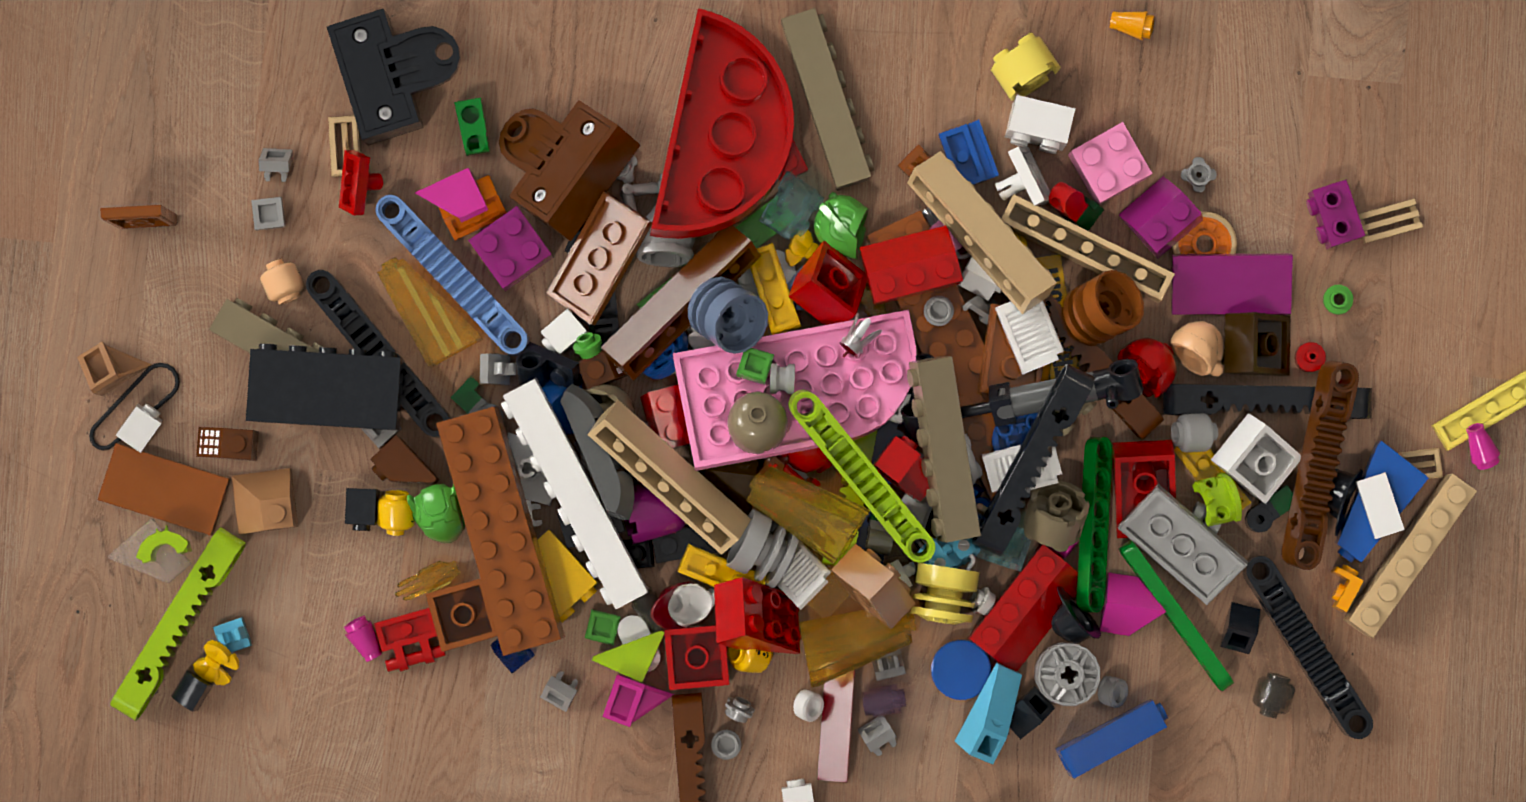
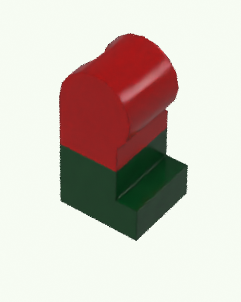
M1064 182L1057 183L1050 191L1049 203L1065 220L1087 231L1091 229L1104 211L1099 204L1085 197L1082 192Z

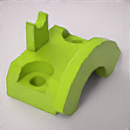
M1224 472L1218 473L1216 477L1193 483L1194 492H1199L1202 495L1206 505L1205 521L1207 527L1233 520L1235 522L1241 521V499L1233 479Z
M165 526L166 528L162 532L156 528V533L148 536L141 543L136 558L141 560L143 564L156 562L157 551L166 544L171 545L177 554L192 552L190 541L180 534L169 531L168 526Z

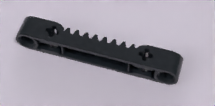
M316 270L308 276L306 281L308 293L354 349L367 350V356H378L379 351L397 352L335 276L325 270ZM321 278H327L330 282L329 290L322 294L317 293L315 287L317 281ZM404 360L401 405L424 433L434 438H440L438 431L430 429L429 419L436 414L441 415L444 421L452 418Z
M1064 365L979 523L981 536L974 537L972 544L998 556L1004 553L1020 523V508H1024L1025 498L1030 497V487L1035 488L1036 486L1035 477L1040 478L1041 467L1047 466L1046 457H1051L1052 447H1057V436L1062 437L1063 429L1070 427L1075 422L1092 390L1095 381L1094 376L1071 365Z
M1171 384L1163 393V415L1199 413L1212 415L1219 410L1222 413L1228 412L1231 406L1234 413L1241 412L1244 407L1246 413L1253 412L1254 408H1256L1257 413H1263L1268 408L1269 413L1273 414L1279 408L1281 414H1285L1291 408L1293 414L1301 413L1302 409L1305 414H1310L1315 387ZM1357 388L1353 411L1349 419H1371L1372 388ZM1207 393H1209L1210 398L1215 400V403L1209 405V408H1207L1206 403L1201 402V398L1206 396Z
M1265 556L1249 558L1247 560L1248 565L1242 570L1245 581L1341 732L1350 738L1363 739L1367 737L1373 729L1371 715L1345 675L1340 671L1338 664L1333 660L1331 653L1321 641L1319 634L1314 630L1312 623L1307 619V615L1296 601L1294 594L1276 565ZM1258 562L1266 567V575L1260 580L1256 579L1252 574V568ZM1359 715L1363 721L1362 728L1359 731L1353 732L1349 727V721L1353 716Z

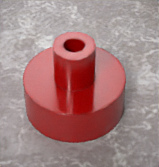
M1308 342L1298 347L1294 359L1300 370L1315 372L1325 363L1326 354L1319 344Z

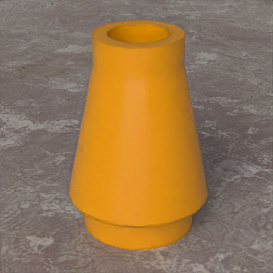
M1113 11L1110 29L1118 30L1139 40H1143V38L1150 39L1155 16L1148 15V11Z

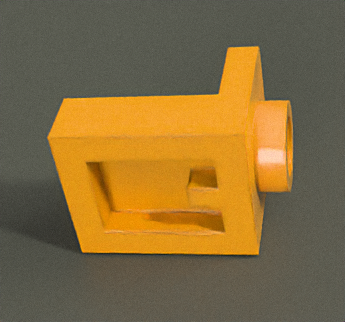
M1343 564L1341 568L1334 566L1331 570V573L1346 580L1344 585L1342 583L1338 584L1331 598L1335 600L1332 607L1341 612H1347L1364 580L1357 577L1358 571Z

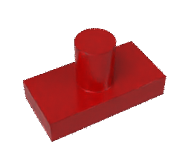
M344 150L339 208L354 216L364 215L367 191L381 190L383 178L380 173H369L370 157L356 150Z

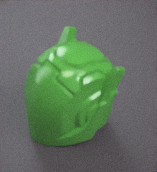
M835 192L829 194V199L819 205L820 209L814 220L815 235L820 243L826 241L842 255L858 259L860 255L859 247L863 245L866 232L864 224L869 209L850 196L837 195Z
M435 484L422 489L416 497L407 495V502L413 512L414 520L428 538L444 544L452 543L459 538L465 527V522L454 484L453 487L445 484Z

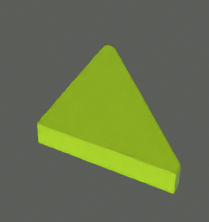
M658 631L593 656L592 661L643 683L665 633L664 631Z

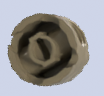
M1058 480L1056 484L1033 489L1023 521L1025 527L1024 535L1028 539L1036 540L1040 544L1052 547L1056 551H1066L1070 545L1075 544L1080 539L1084 522L1088 515L1090 504L1089 501L1086 503L1084 492L1075 485Z

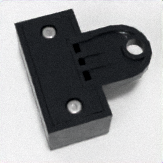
M384 8L326 26L361 138L367 146L424 128L414 94L441 86L450 81L456 74L461 57L460 48L453 36L444 29L434 26L421 27L395 36L390 18ZM443 44L450 45L453 48V54L447 60H441L437 57V49Z

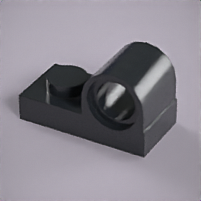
M529 342L516 358L520 386L537 378L541 387H544L549 380L558 386L566 388L571 384L578 387L581 385L578 362L532 342Z

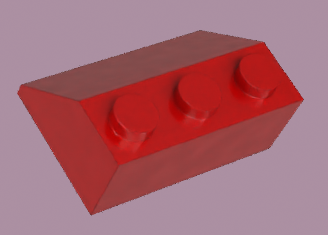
M947 225L859 247L874 306L958 285L963 282L958 258Z

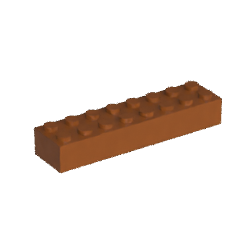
M493 406L436 423L503 656L561 640L565 637L499 406Z

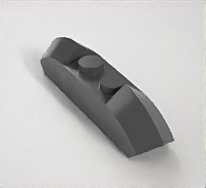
M571 384L565 390L561 403L609 516L620 520H629L634 505V485L631 473L629 471L617 472L616 470L622 468L620 463L588 436V433L604 411L589 393Z

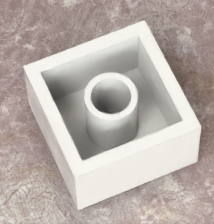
M1016 95L1012 104L1005 138L1011 139L1010 143L1013 145L1027 147L1028 143L1040 146V151L1056 154L1057 150L1063 151L1067 145L1075 108Z
M1248 413L1211 461L1247 492L1266 504L1300 462L1301 455L1265 423Z

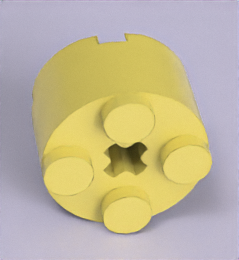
M1029 33L1018 41L1019 46L1013 50L1004 49L993 58L995 63L991 72L1011 101H1014L1016 94L1025 97L1049 81L1046 75L1050 71L1056 74L1061 68L1041 37H1035L1033 33Z

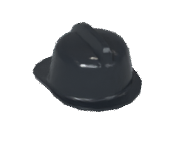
M1335 468V471L1338 473L1337 477L1332 480L1335 488L1330 490L1332 500L1327 504L1330 508L1329 513L1337 519L1335 536H1338L1350 499L1357 488L1356 481L1361 480L1363 469H1360L1356 474H1352Z
M1057 586L1062 604L1052 617L1051 625L1053 631L1066 641L1072 643H1080L1090 637L1099 639L1101 632L1093 617L1088 612H1082L1078 608L1077 602L1061 586Z

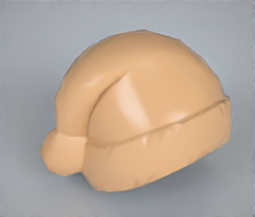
M1205 321L1190 322L1174 332L1171 338V348L1176 357L1188 370L1200 376L1210 374L1211 376L1219 377L1223 373L1224 367L1221 361L1224 355V345L1221 333L1215 325Z

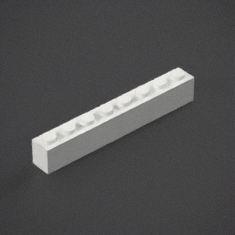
M537 378L504 394L503 398L505 401L501 405L509 419L515 418L519 426L515 431L522 445L528 444L532 450L533 455L529 456L537 472L543 471L547 482L543 484L550 498L556 497L562 508L558 509V513L565 526L571 524L576 533L571 537L578 551L585 550L590 560L586 562L593 579L599 577L604 587L600 589V592L606 604L610 605L613 603L615 609H618L648 593V588Z

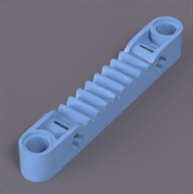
M394 195L382 197L376 205V215L379 220L501 350L508 355L518 356L530 342L526 331L399 197ZM390 204H397L400 209L397 217L392 219L386 218V207ZM511 333H519L522 341L517 348L512 349L506 345V338Z

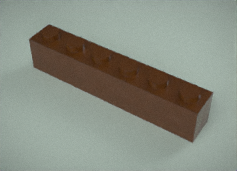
M733 225L717 232L710 242L697 252L679 272L675 273L601 347L612 363L634 381L690 326L688 305L693 293L702 283L710 278L720 276L736 282L761 257L752 241Z

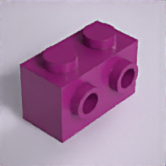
M1347 179L1308 193L1309 199H1306L1307 208L1311 216H1316L1319 227H1316V234L1320 244L1325 243L1326 249L1346 244L1365 236Z

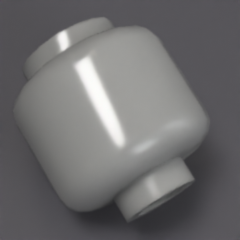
M1205 413L1182 414L1172 424L1171 437L1173 444L1178 446L1182 452H1205L1212 447L1213 441L1217 440L1218 428L1216 423H1212L1211 418Z

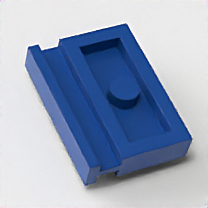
M980 120L938 134L946 158L955 164L956 169L967 181L976 185L999 176Z

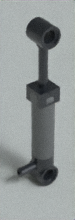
M1133 359L1117 360L1109 368L1086 372L1094 376L1095 381L1085 403L1106 399L1107 407L1115 409L1119 405L1118 400L1130 401L1136 399L1144 391L1138 364ZM1056 379L1011 387L1009 382L989 386V401L960 407L962 418L992 413L996 427L1017 423L1016 417L1040 411ZM909 402L901 409V415L908 438L913 442H918L916 435L919 429L918 417L914 416L912 402Z

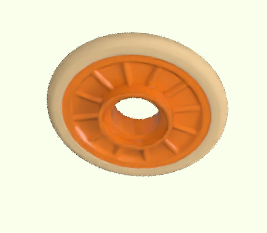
M1201 212L1203 221L1172 247L1173 254H1236L1237 237L1233 227L1225 218L1216 213ZM1200 236H1208L1212 240L1213 247L1209 252H1202L1197 248L1196 242Z

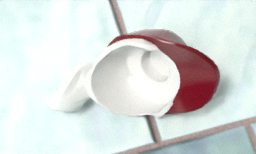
M691 581L670 585L663 589L658 600L653 605L651 618L659 627L664 629L685 628L699 623L708 616L715 605L714 588L706 590L704 587Z

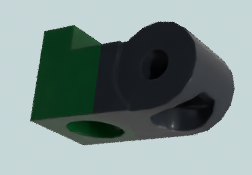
M1284 485L1276 490L1266 504L1261 501L1246 512L1245 524L1250 531L1265 532L1272 526L1274 520L1290 511L1293 493L1288 485Z

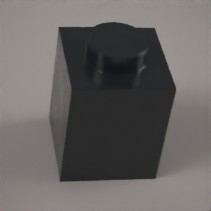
M346 488L345 524L353 525L352 530L370 531L371 525H377V501L380 496V490Z

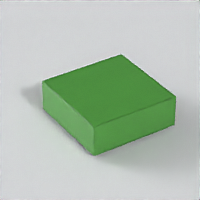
M754 348L743 352L736 376L765 385L771 369V363L774 360V354Z
M591 609L585 639L614 645L621 616Z

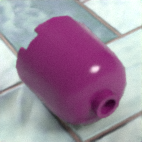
M641 482L633 484V510L630 519L624 520L627 534L631 536L632 545L676 533L685 526V522Z

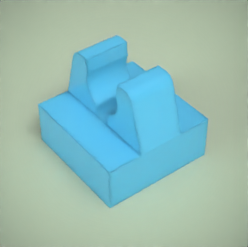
M243 617L213 627L217 641L226 646L231 653L252 646Z

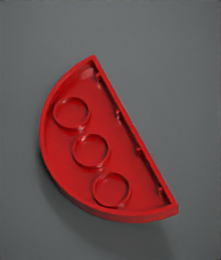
M700 8L697 10L650 232V236L672 239L699 237L723 230L745 218L766 199L775 187L786 165L794 131L792 98L782 70L774 57L754 35L742 26L726 17Z

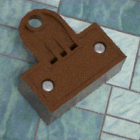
M578 100L562 124L534 108L521 110L505 123L499 138V147L503 156L525 172V175L509 197L532 216L569 241H572L590 216L603 191L607 192L640 147V144L616 123ZM523 126L521 133L513 137L515 130Z

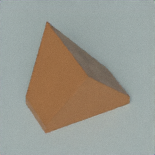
M103 341L77 357L90 390L93 394L100 396L105 395L152 365L105 345Z

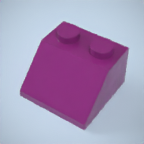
M1164 176L1119 214V217L1157 259L1203 221L1202 213L1179 188Z

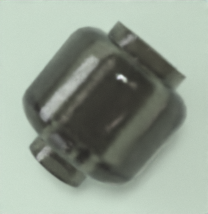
M1268 672L1267 676H1262L1258 679L1252 702L1255 706L1261 708L1259 712L1261 715L1276 719L1278 714H1286L1290 711L1296 692L1295 686L1290 683L1291 678Z

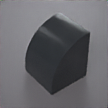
M1231 602L1220 647L1250 654L1258 635L1261 609Z
M186 670L171 697L190 711H197L214 684L202 679L190 670Z
M1035 686L1015 703L1010 729L1020 740L1040 725L1055 709Z

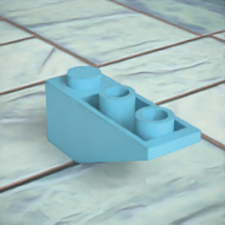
M995 664L955 739V742L969 755L994 764L1008 736L1022 674L1001 664Z

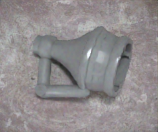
M663 174L660 175V180L657 183L624 184L620 191L623 203L637 211L634 196L659 194ZM656 204L652 211L645 216L651 222H653ZM650 228L636 252L637 258L643 263L659 267L685 266L693 258L694 252L692 248L697 237L683 239L650 236Z

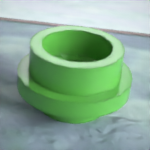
M1343 285L1331 286L1324 293L1323 304L1332 314H1344L1353 305L1352 292ZM1336 294H1340L1344 298V302L1341 305H1337L1334 302Z
M591 332L581 334L573 344V350L582 359L592 358L601 352L602 339L600 335L592 334Z

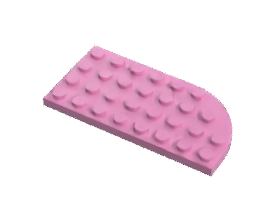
M909 310L866 317L870 318L871 324L860 341L879 329L882 330V333L864 347L863 353L858 358L850 353L843 357L846 350L840 345L842 338L848 335L854 320L764 336L752 348L774 354L773 363H777L780 367L795 364L794 392L805 389L815 394L854 441L869 435L889 421L902 406L911 387L907 380V370L910 369L909 362L916 361V344ZM866 318L858 319L855 327L860 321H864ZM710 346L673 353L695 471L819 448L791 414L788 402L792 394H787L786 391H778L776 394L770 393V372L765 385L736 376L743 352L733 354L722 350L718 346ZM757 391L768 393L778 399L786 411L788 420L786 436L780 445L775 449L772 448L769 451H764L762 454L748 453L737 447L729 435L727 426L729 411L736 400L747 393ZM802 398L798 401L797 410L799 413L805 414L812 409L811 399Z

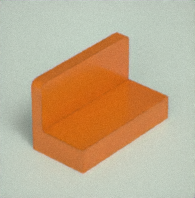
M489 175L476 180L487 205V211L461 223L458 217L439 207L443 220L454 241L495 222L507 213Z

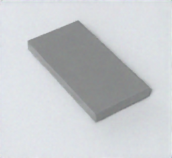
M1159 484L1118 524V529L1206 605L1248 565V561Z

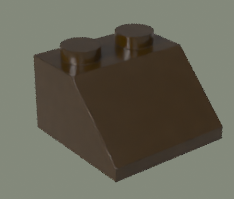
M1258 312L1225 313V373L1290 376V316Z
M758 459L698 470L700 474L746 515L751 512Z

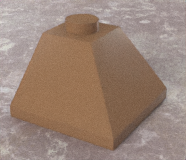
M291 468L232 476L239 535L299 527Z

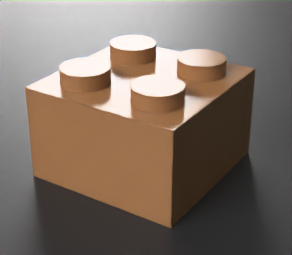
M855 544L831 571L854 601L888 628L892 629L916 604L909 595L911 589L899 578L901 574L889 563L886 566L880 563L882 560L870 548L864 551Z

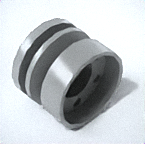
M753 509L747 515L751 518L750 523L741 538L731 546L726 566L739 573L747 574L756 565L755 580L758 582L762 581L766 576L765 585L774 588L780 582L783 575L787 573L794 560L800 531L792 528L786 534L787 526L781 523L771 533L772 518Z
M1056 643L1047 647L1039 655L1034 666V680L1038 690L1048 700L1062 706H1077L1088 701L1096 693L1100 683V667L1096 657L1087 648L1075 643ZM1066 666H1069L1070 670L1076 671V675L1071 677L1072 682L1068 683L1067 679L1061 678V673L1065 672Z

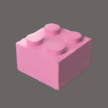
M1123 122L1073 149L1068 154L1092 199L1099 205L1152 175L1150 168Z

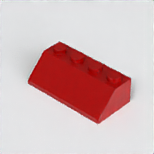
M1040 544L996 600L992 609L982 618L967 638L1001 665L1018 671L1052 628V617L1062 604L1057 586H1061L1073 600L1077 596L1078 572L1048 547Z

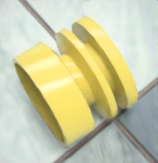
M918 563L915 582L928 588L927 593L913 594L912 598L926 601L924 608L913 606L910 613L916 614L927 621L953 625L964 622L972 623L973 615L961 614L960 609L961 606L974 608L975 603L962 599L963 593L977 592L980 572Z

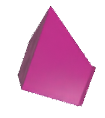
M469 168L415 192V194L458 217L461 223L488 210L476 179Z
M1108 572L1105 602L1099 628L1101 632L1130 636L1166 612L1139 577Z
M619 673L615 678L602 717L631 727L633 722L675 694L646 683H641Z

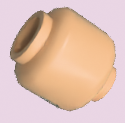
M278 259L266 265L267 271L261 275L260 280L270 301H278L279 305H283L301 297L300 292L304 288V282L296 264L292 262L284 263L283 259Z

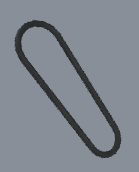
M156 363L148 367L93 425L89 433L92 445L99 450H109L121 441L120 438H116L109 445L101 446L94 440V431L151 370L158 367L167 368L175 377L174 389L153 408L159 409L177 392L180 383L179 375L175 368L165 363Z

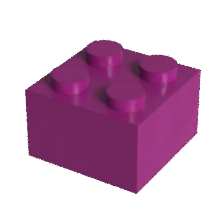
M518 206L468 240L505 292L554 258Z

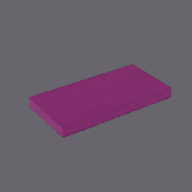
M1291 253L1172 254V273H1174L1171 288L1172 315L1246 312L1291 314L1293 255Z

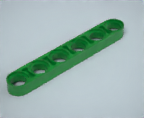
M1090 437L1086 441L1084 448L1082 491L1085 494L1084 499L1086 503L1089 501L1090 507L1079 541L1076 599L1078 608L1082 612L1090 613L1100 612L1105 602L1113 455L1112 443L1107 437ZM1098 444H1099V446H1100L1099 456H1098V454H1097ZM1096 474H1098V485H1097V486H1096ZM1095 503H1096V505H1097L1096 516H1095V514H1094V506H1095ZM1093 534H1095V544H1094V546H1093V541H1092ZM1092 563H1093V566H1094L1093 575H1091V565H1092ZM1090 593L1092 594V603H1091V605H1090V603H1089Z
M1132 540L1118 548L1136 576L1139 577L1166 610L1164 615L1217 688L1223 692L1234 684L1231 676Z

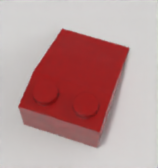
M1172 440L1112 443L1117 539L1128 538L1118 529V524L1158 484L1176 499L1175 452Z

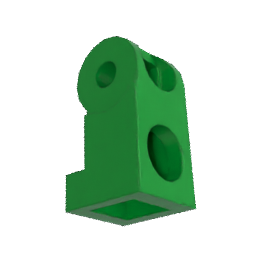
M483 98L454 102L466 156L490 152Z

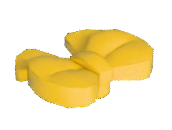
M801 230L795 234L790 241L789 249L784 251L785 260L790 267L796 265L803 257L809 260L818 248V245L813 243L809 230Z
M214 640L208 641L204 645L207 655L204 658H198L193 664L194 671L202 679L210 683L215 682L216 685H226L231 682L232 678L220 666L224 665L233 670H238L239 659L235 653L231 654L230 650L222 643Z

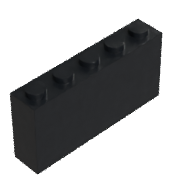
M259 344V349H250L246 421L400 431L404 359L397 357V352L379 351L378 356H367V350L349 349L348 354H337V348L319 347V353L307 352L306 346L289 345V351L277 350V345Z

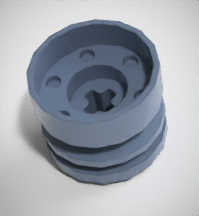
M720 276L705 281L693 293L688 305V319L691 327L697 333L712 341L722 350L736 354L746 352L762 338L768 325V311L765 303L758 296L744 289L741 285L736 284L733 280Z

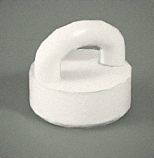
M803 689L794 700V713L805 721L813 722L821 715L824 701L821 695Z

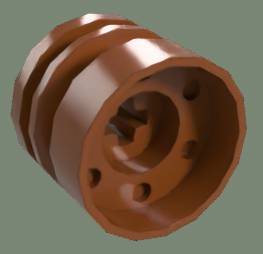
M1109 270L1068 292L1063 302V315L1066 325L1079 341L1090 346L1102 345L1138 325L1144 315V302L1139 288L1129 276L1117 270Z

